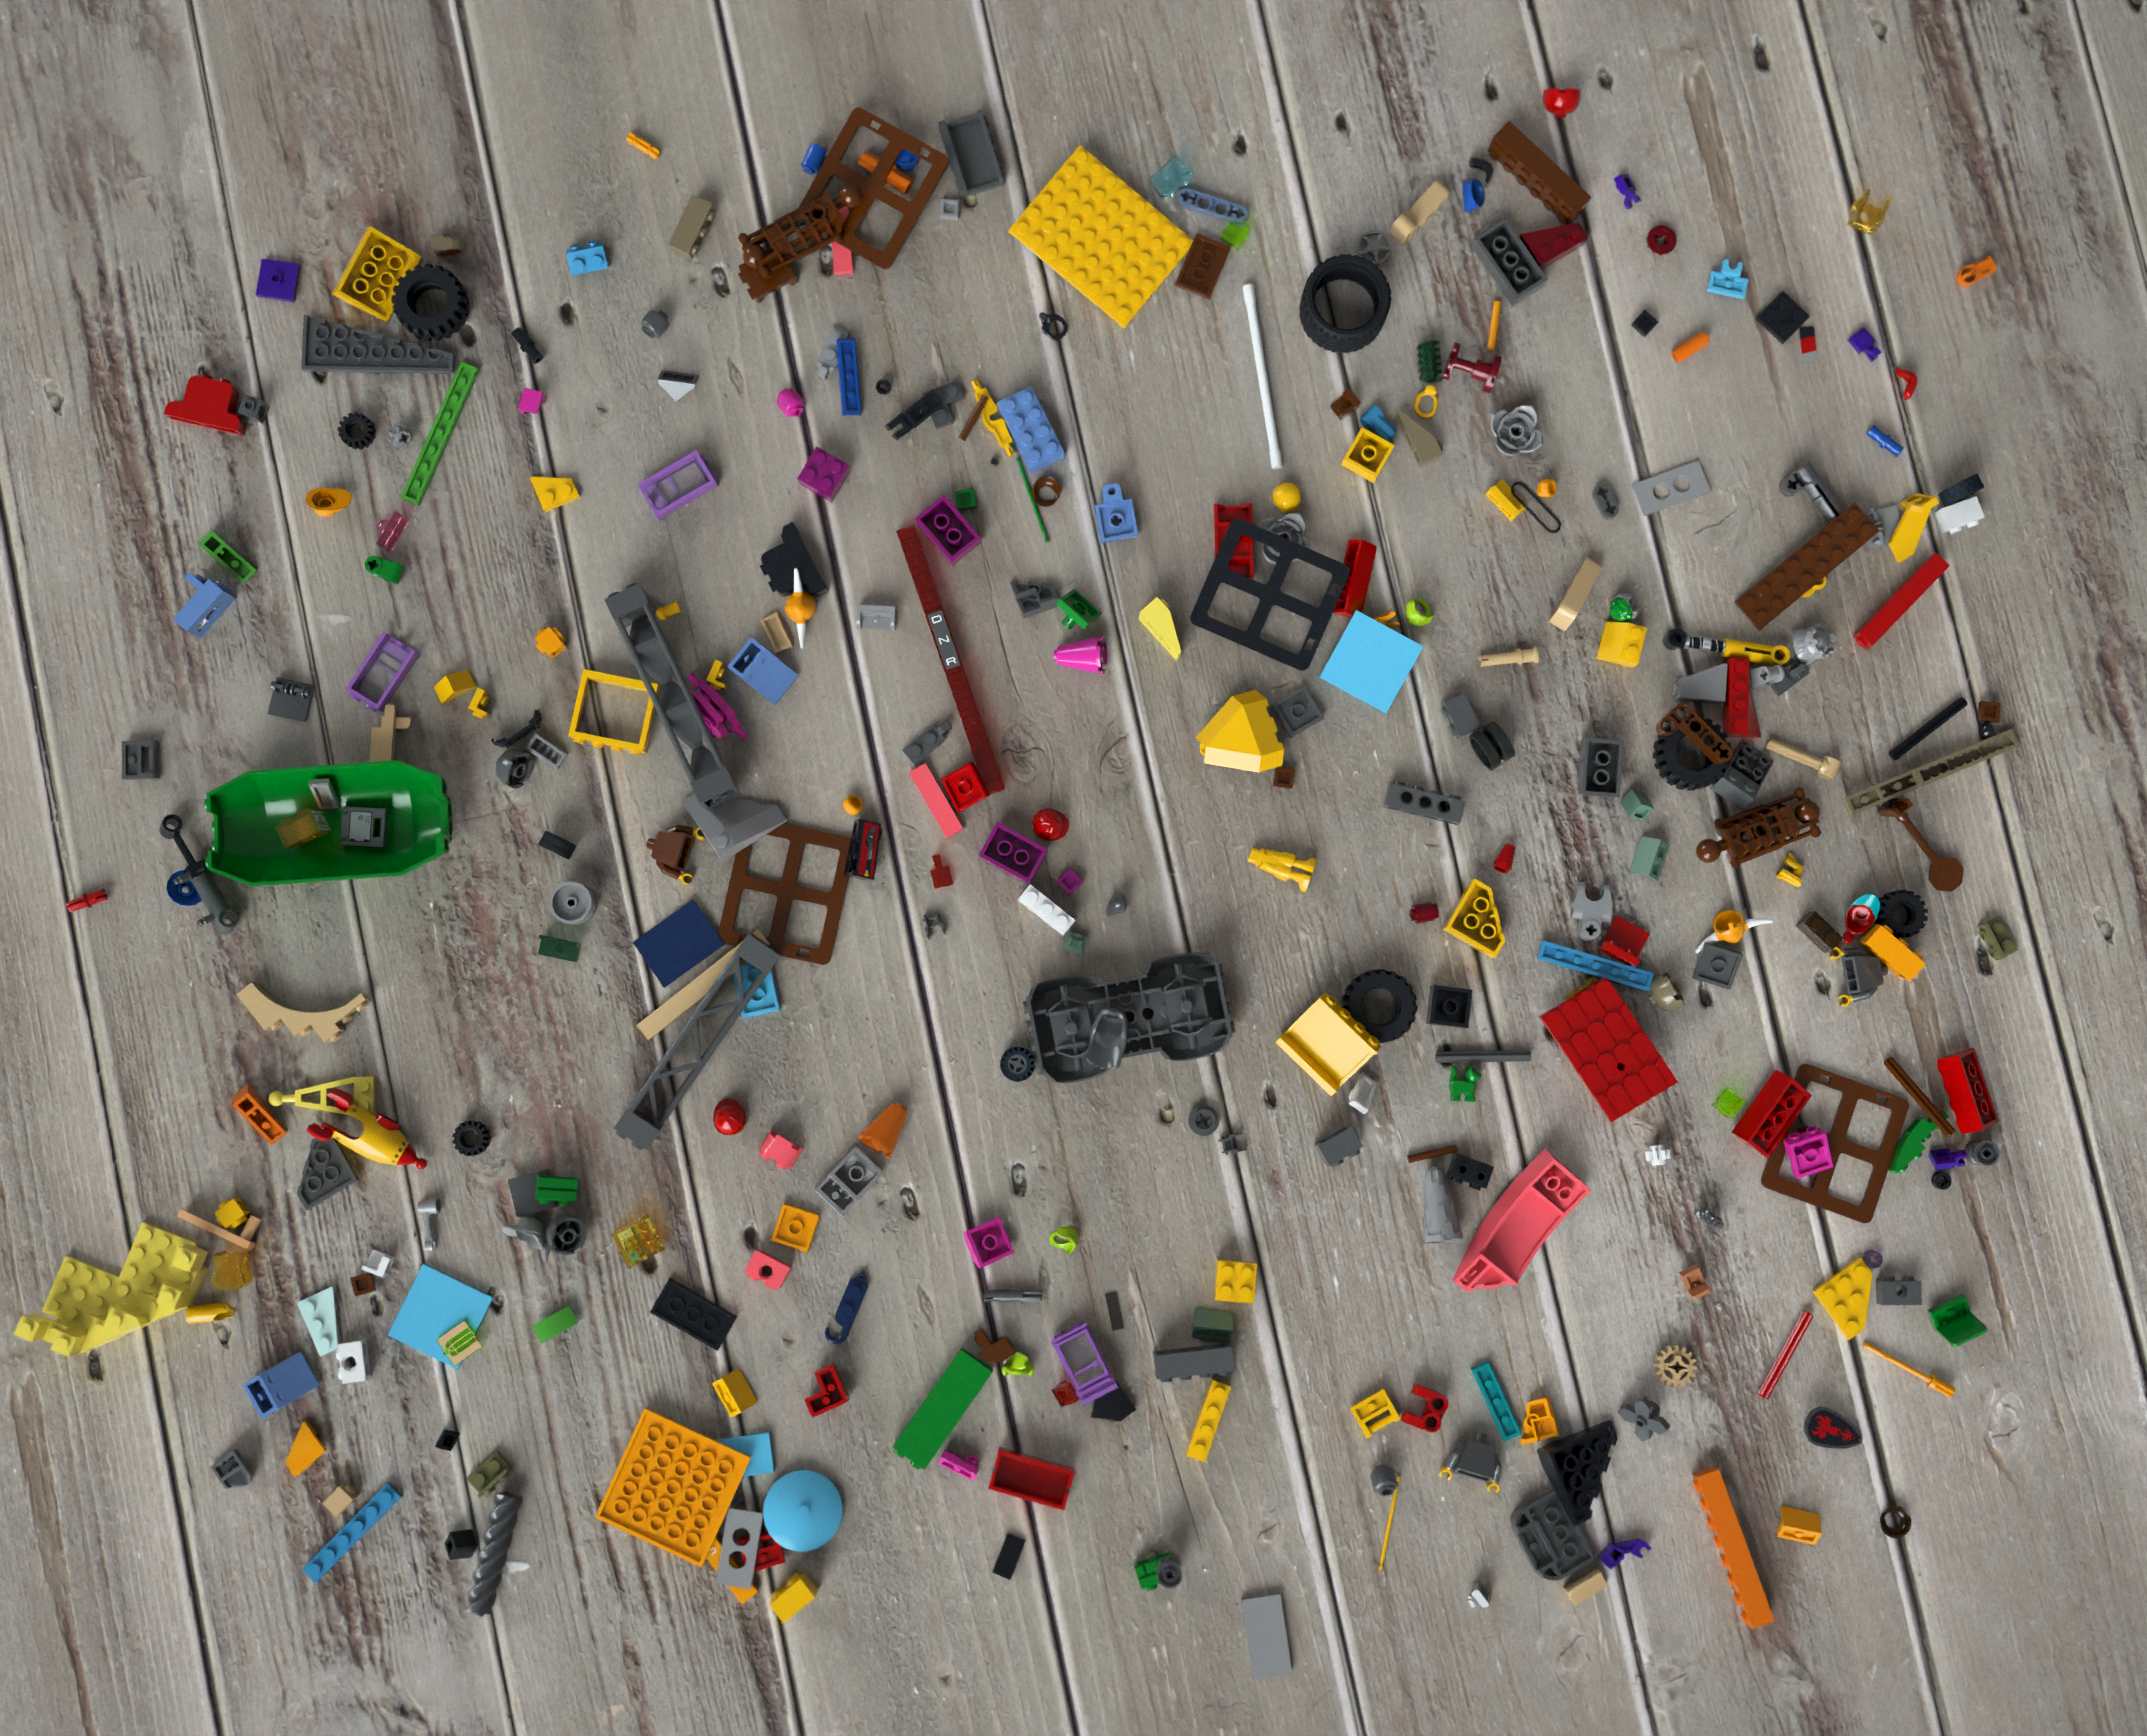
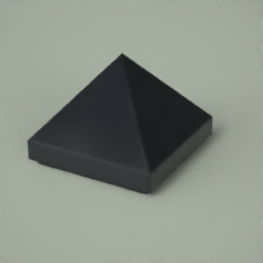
M444 1429L435 1447L451 1451L460 1433Z

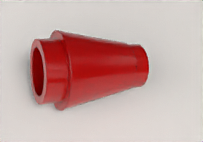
M1511 844L1504 845L1493 862L1496 871L1507 874L1512 869L1515 846Z

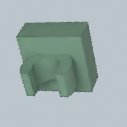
M1069 931L1063 950L1081 956L1087 937Z

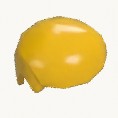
M1283 482L1273 490V503L1281 512L1292 513L1299 508L1301 492L1295 484Z

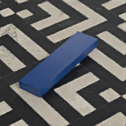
M836 339L842 416L861 415L855 339Z

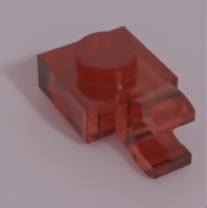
M940 854L933 855L935 869L930 870L934 888L938 889L953 885L949 866L943 867Z

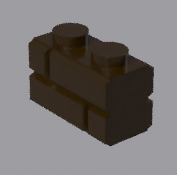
M1816 911L1809 912L1796 925L1823 953L1831 952L1843 940V937L1838 932L1835 933V930Z

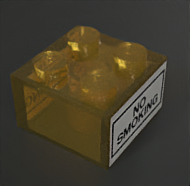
M308 808L297 812L298 816L292 819L291 817L279 821L280 825L275 826L285 848H299L332 832L322 811L308 810Z

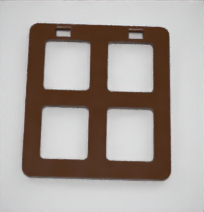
M858 107L851 112L798 208L810 203L813 197H821L833 176H837L847 183L858 185L863 193L862 201L858 206L852 208L845 220L841 233L843 239L838 244L886 270L891 268L945 173L949 165V159L945 154ZM872 120L881 124L878 130L870 126ZM861 126L889 140V144L870 177H865L841 163L844 154ZM921 147L931 152L928 157L919 154ZM903 150H907L931 164L928 174L912 201H908L883 187L886 178ZM874 200H879L903 214L901 222L884 251L876 249L855 236Z
M783 823L766 834L790 841L781 881L777 882L746 874L752 844L736 853L718 935L724 944L735 947L740 944L741 936H747V934L734 931L742 890L748 889L776 895L777 902L770 934L766 938L770 946L780 952L783 957L826 965L831 960L849 878L843 876L851 838ZM805 844L839 850L840 855L830 892L797 886L796 881ZM793 900L827 907V914L818 948L784 941ZM799 948L810 950L809 957L797 955Z
M1802 1064L1798 1067L1794 1080L1805 1090L1808 1083L1813 1081L1842 1093L1831 1131L1826 1133L1833 1167L1817 1172L1811 1188L1779 1177V1170L1786 1152L1783 1139L1788 1138V1134L1792 1132H1806V1129L1809 1127L1798 1123L1796 1118L1768 1157L1761 1177V1184L1767 1189L1861 1223H1869L1873 1218L1909 1104L1907 1100L1818 1067ZM1820 1074L1830 1077L1829 1083L1820 1081ZM1877 1095L1887 1098L1885 1104L1875 1101ZM1858 1099L1885 1107L1891 1111L1878 1151L1846 1140V1134ZM1842 1153L1873 1165L1862 1203L1859 1206L1832 1197L1827 1192L1839 1155Z

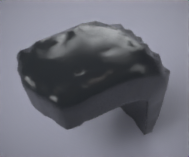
M1471 158L1469 166L1486 173L1484 187H1487L1493 175L1492 165L1484 159Z

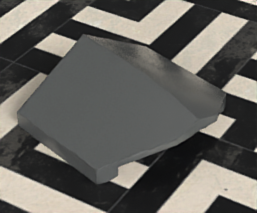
M236 1449L210 1466L225 1489L245 1487L252 1482L251 1470Z

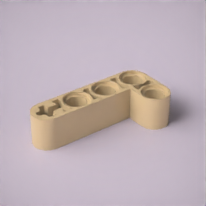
M1436 180L1405 214L1402 213L1391 227L1390 234L1405 245L1447 200L1452 191L1442 182Z
M1589 557L1584 559L1563 599L1551 615L1549 623L1563 631L1567 630L1578 615L1603 565Z

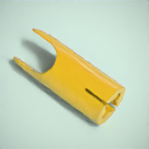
M229 1303L189 1306L186 1309L188 1324L231 1318L235 1315V1310L231 1308Z

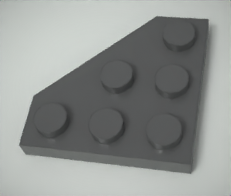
M314 1138L311 1141V1149L308 1159H306L302 1181L297 1191V1195L306 1211L359 1181L358 1176L335 1138H331L328 1141Z

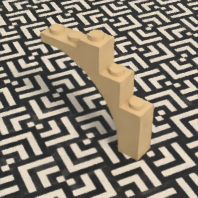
M251 982L236 994L265 1031H276L284 1022L294 1036L305 1037L312 1032L311 1028L313 1027L324 1042L332 1043L342 1037L341 1033L345 1031L341 1024L349 1022L353 1018L351 1015L356 1011L361 1012L368 1006L367 1003L371 1000L367 994L360 993L343 1007L326 1012L309 1013L291 1009L279 1003L267 994L259 983Z

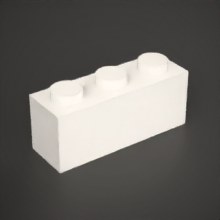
M1031 884L1018 899L1019 902L1062 936L1075 923V919Z

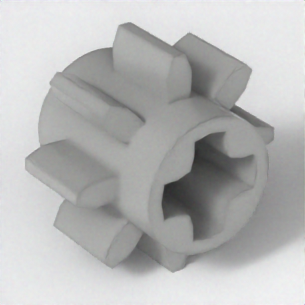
M403 423L400 426L393 424V427L388 431L390 435L388 441L394 443V446L400 448L401 445L407 447V444L413 440L410 435L412 430L406 428V425Z

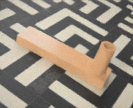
M180 1209L177 1215L181 1219L248 1250H253L256 1244L251 1239L261 1222V1219L250 1215L239 1236L188 1211Z

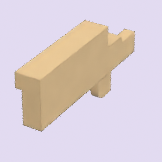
M385 705V716H382L381 728L372 727L370 762L394 760L396 729H408L411 726L412 718L396 717L395 705Z

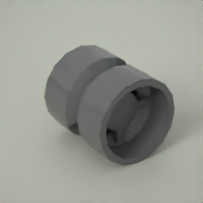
M1973 1140L1965 1147L1966 1159L1974 1165H1993L2000 1156L1999 1148L1991 1141Z
M1164 1557L1156 1565V1574L1160 1585L1171 1589L1181 1583L1183 1577L1182 1569L1175 1558Z

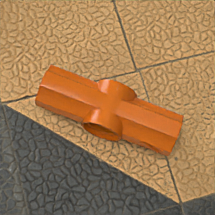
M866 150L861 155L858 166L872 174L880 159ZM894 165L883 185H890L906 195L911 190L914 181L898 171Z

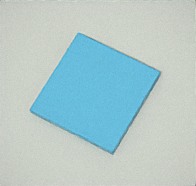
M1356 610L1319 678L1387 713L1424 646Z
M424 1263L388 1336L453 1368L459 1369L463 1360L454 1366L437 1339L465 1321L468 1327L450 1339V1343L448 1341L445 1347L446 1349L450 1347V1350L459 1347L456 1352L450 1351L451 1356L458 1355L457 1353L468 1348L494 1297Z

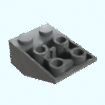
M1742 740L1733 752L1732 758L1727 762L1730 764L1728 769L1723 772L1724 775L1713 783L1711 789L1743 810L1755 799L1774 761Z

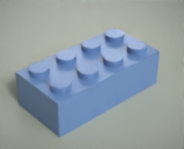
M1031 386L997 402L998 411L1030 475L1064 459L1065 453Z

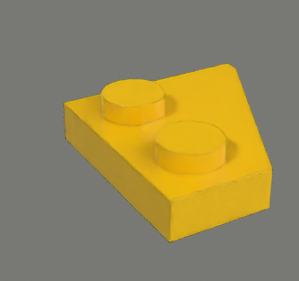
M530 477L545 512L580 498L571 478Z

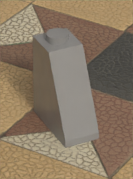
M1721 664L1676 681L1672 689L1675 700L1722 704L1725 702L1728 664Z

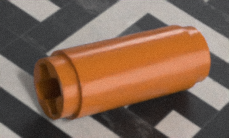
M1704 331L1696 334L1676 347L1671 352L1672 358L1677 363L1684 361L1710 343L1709 336Z

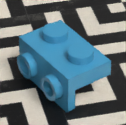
M591 241L587 243V246L581 247L580 244L569 247L566 251V257L572 276L609 268L604 250V242Z

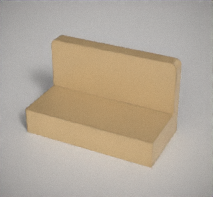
M1597 1567L1563 1587L1574 1606L1608 1586L1602 1576V1572Z

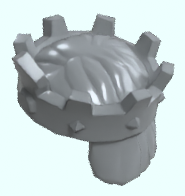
M1820 622L1814 626L1811 625L1807 629H1797L1792 635L1794 651L1799 660L1805 665H1810L1816 659L1831 657L1829 653L1834 652V648H1829V642H1835L1837 636L1833 633L1826 636L1824 632L1827 630V627L1825 625L1819 627L1821 625Z

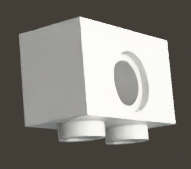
M367 1339L338 1344L336 1357L340 1360L338 1376L339 1379H342V1384L371 1379ZM350 1357L355 1358V1360H356V1365H355V1367H353V1366L350 1365V1363H349Z

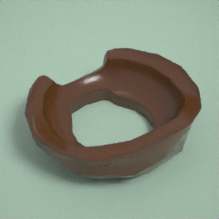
M1048 476L1039 478L1032 487L1034 502L1043 507L1054 505L1061 493L1059 482L1055 478ZM1045 486L1052 488L1056 493L1053 500H1043L1039 496L1040 489Z

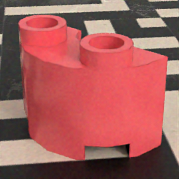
M770 1129L759 1148L761 1151L759 1155L766 1160L771 1158L777 1161L775 1165L786 1170L787 1167L792 1169L804 1148Z

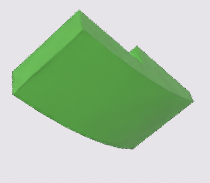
M570 1306L534 1324L532 1327L540 1343H543L577 1325L578 1322Z

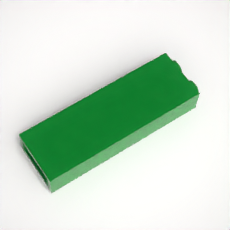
M961 1347L893 1444L894 1453L901 1458L906 1457L911 1460L910 1464L916 1469L922 1468L925 1470L993 1373V1369Z

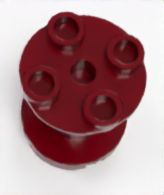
M1454 343L1443 379L1449 380L1452 370L1455 368L1471 373V378L1483 381L1482 391L1490 393L1494 385L1492 382L1497 377L1502 357L1494 355L1491 363L1478 359L1476 362H1471L1457 357L1460 344Z

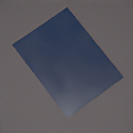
M694 899L633 942L664 988L725 945Z

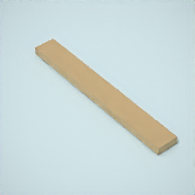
M759 929L752 933L753 935L764 941L766 944L770 945L768 940L764 937V935L760 932ZM741 943L637 1024V1027L648 1040L652 1039L705 997ZM741 958V964L743 967L748 962ZM736 965L733 967V969L728 974L726 979L736 972Z

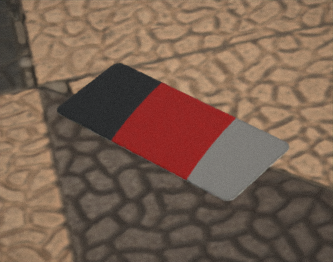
M1800 327L1802 362H1816L1817 353L1814 327Z

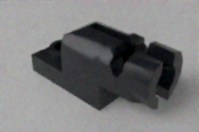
M932 389L887 423L885 427L889 431L902 424L903 428L892 435L895 440H898L910 430L920 425L944 404Z

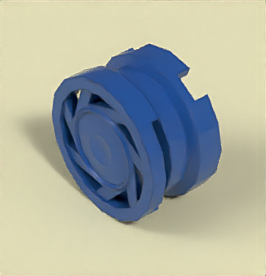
M903 150L895 165L901 171H911L919 163V157L907 150Z

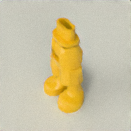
M1252 847L1248 862L1255 864V867L1259 865L1260 869L1273 874L1277 879L1286 882L1289 878L1299 883L1300 890L1306 892L1311 875L1293 871L1292 867L1312 874L1317 859L1312 857L1308 860H1298L1295 854L1288 852L1264 850L1262 847L1259 850Z

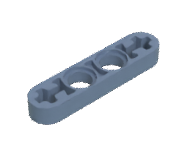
M1183 188L1178 193V203L1184 208L1238 225L1245 223L1247 220L1248 211L1242 205L1190 188ZM1188 194L1189 199L1183 201V197ZM1194 197H1197V198H1196V203H1195V205H1194V204H1193ZM1206 199L1209 202V206L1202 208L1198 202ZM1219 205H1224L1227 211L1221 214L1217 212L1216 208ZM1230 208H1233V209H1232L1231 216H1228V215H1229V212H1230ZM1239 211L1242 212V216L1240 217V219L1236 218V214H1238Z

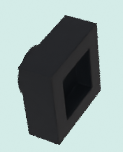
M1644 310L1631 326L1643 337H1646L1658 324V321Z

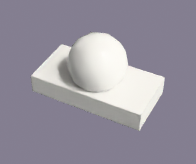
M1364 1073L1359 1074L1354 1089L1348 1095L1349 1104L1361 1113L1366 1114L1377 1083Z

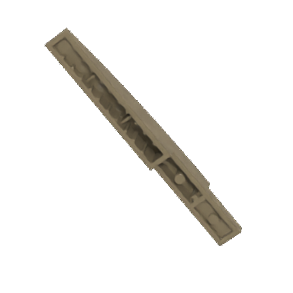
M2009 729L1844 797L1842 801L1848 815L1852 816L2020 745L2013 729Z

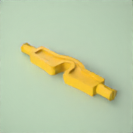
M975 379V382L973 380L971 384L976 391L974 395L977 402H979L982 395L989 398L981 412L985 427L993 432L1000 447L1005 448L1008 457L1014 456L1016 453L1011 445L1012 439L1002 418L994 421L990 420V417L998 412L996 404L991 399L987 389L982 388L978 379Z

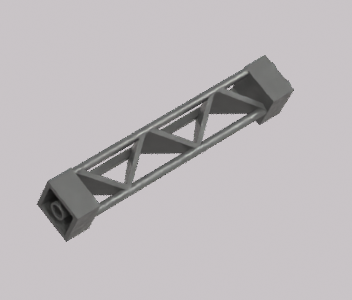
M640 583L630 584L621 592L611 593L604 600L699 803L708 810L740 795L741 792L736 781L724 764L654 615L656 612L647 593ZM631 625V631L629 636L626 627ZM671 667L680 686L672 680ZM646 671L662 685L660 701ZM701 731L707 741L710 750L703 746ZM677 737L692 749L690 765Z
M749 932L615 1125L614 1129L617 1130L616 1134L623 1139L629 1138L633 1141L632 1145L639 1150L643 1148L647 1150L781 956L780 952ZM741 958L760 970L745 994ZM736 965L740 1000L705 1009ZM735 1007L702 1055L699 1017ZM693 1027L697 1062L663 1070ZM692 1069L659 1117L656 1079ZM648 1090H650L653 1119L636 1108Z

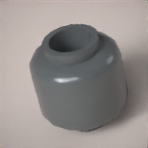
M650 310L641 320V330L650 338L661 337L669 327L668 316L662 310Z
M1379 1465L1371 1472L1372 1486L1377 1494L1389 1496L1395 1492L1398 1482L1393 1468Z

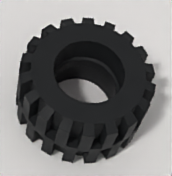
M1903 889L1892 891L1878 898L1880 901V911L1874 924L1888 926L1894 931L1892 935L1897 939L1899 937H1911L1914 934H1918L1920 932L1919 929L1925 927L1923 922L1928 919L1925 916L1928 910L1923 907L1926 905L1925 902L1920 901L1921 897L1914 895L1913 891ZM1897 903L1903 905L1907 910L1908 917L1904 925L1896 923L1892 916L1893 907Z

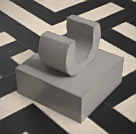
M1478 1581L1473 1585L1467 1602L1472 1608L1480 1604L1484 1609L1490 1605L1492 1596L1481 1582Z

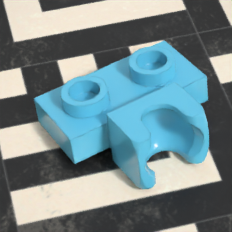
M1723 260L1719 272L1711 271L1706 291L1744 299L1748 279L1739 277L1741 275L1742 262H1739L1734 269H1731L1729 267V260Z

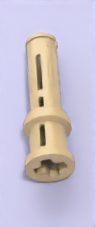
M1535 646L1532 649L1526 650L1518 648L1515 652L1479 655V661H1481L1479 664L1480 667L1511 663L1522 665V663L1534 662L1536 664L1539 661L1538 649Z

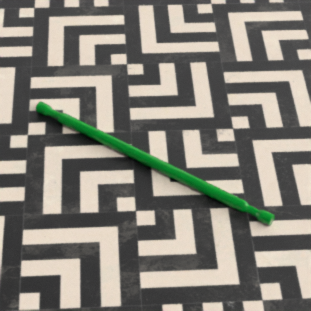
M1020 457L1016 458V460L1019 464L1020 472L1022 474L1025 486L1027 488L1041 531L1044 534L1045 542L1047 543L1049 542V539L1046 535V531L1042 519L1040 517L1037 505L1033 500L1032 491L1029 486L1023 466L1021 465Z

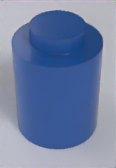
M809 144L801 163L803 171L810 175L818 173L827 151L817 144Z

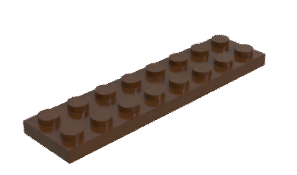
M1853 503L1734 603L1757 630L1760 631L1880 532V530L1857 504Z

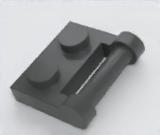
M158 740L122 741L123 780L159 779V773H157ZM144 747H149V773H144Z

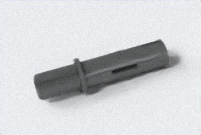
M1023 1288L1021 1290L984 1289V1302H1021L1023 1304V1302L1042 1301V1291L1023 1290Z

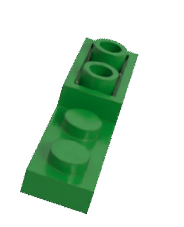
M1939 1111L1945 1119L1949 1117L1945 1111ZM1917 1117L1902 1134L1888 1169L1890 1173L1900 1174L1908 1168L1907 1164L1922 1156V1151L1926 1147L1921 1141H1927L1932 1136L1931 1132L1939 1129L1930 1117L1927 1120L1924 1117Z

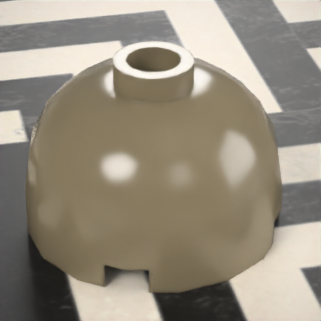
M1664 972L1654 978L1650 986L1651 995L1649 998L1654 1006L1658 1005L1663 1010L1674 1011L1686 1004L1683 1002L1684 998L1676 983L1670 982L1671 976L1668 972Z

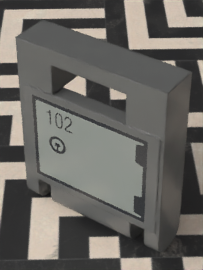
M342 806V810L348 811V814H342L341 837L347 838L340 841V845L387 847L389 809ZM375 818H381L380 837H374Z

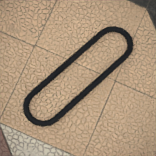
M1515 482L1511 486L1513 496L1548 532H1559L1561 523L1558 518L1524 483ZM1516 485H1522L1558 523L1557 530H1550L1515 494L1514 487Z

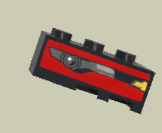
M862 819L854 820L843 876L865 881L875 879L878 846L882 836L880 823Z

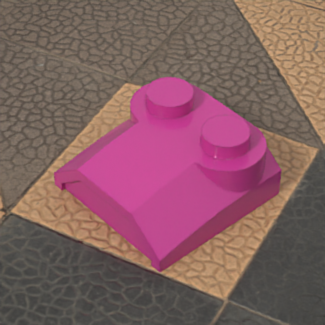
M1000 1216L964 1232L965 1242L978 1268L985 1267L1015 1253L1002 1225Z

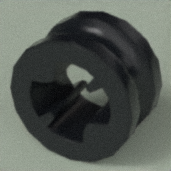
M1941 1171L1934 1173L1931 1178L1933 1186L1941 1190L1949 1188L1952 1183L1950 1175ZM1942 1177L1945 1179V1183H1942L1940 1186L1937 1180Z

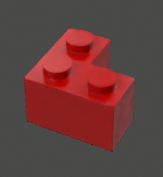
M835 1362L814 1373L821 1390L804 1399L812 1418L850 1400Z

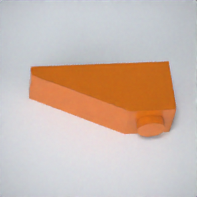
M249 1084L232 1095V1106L271 1145L287 1133L263 1099Z

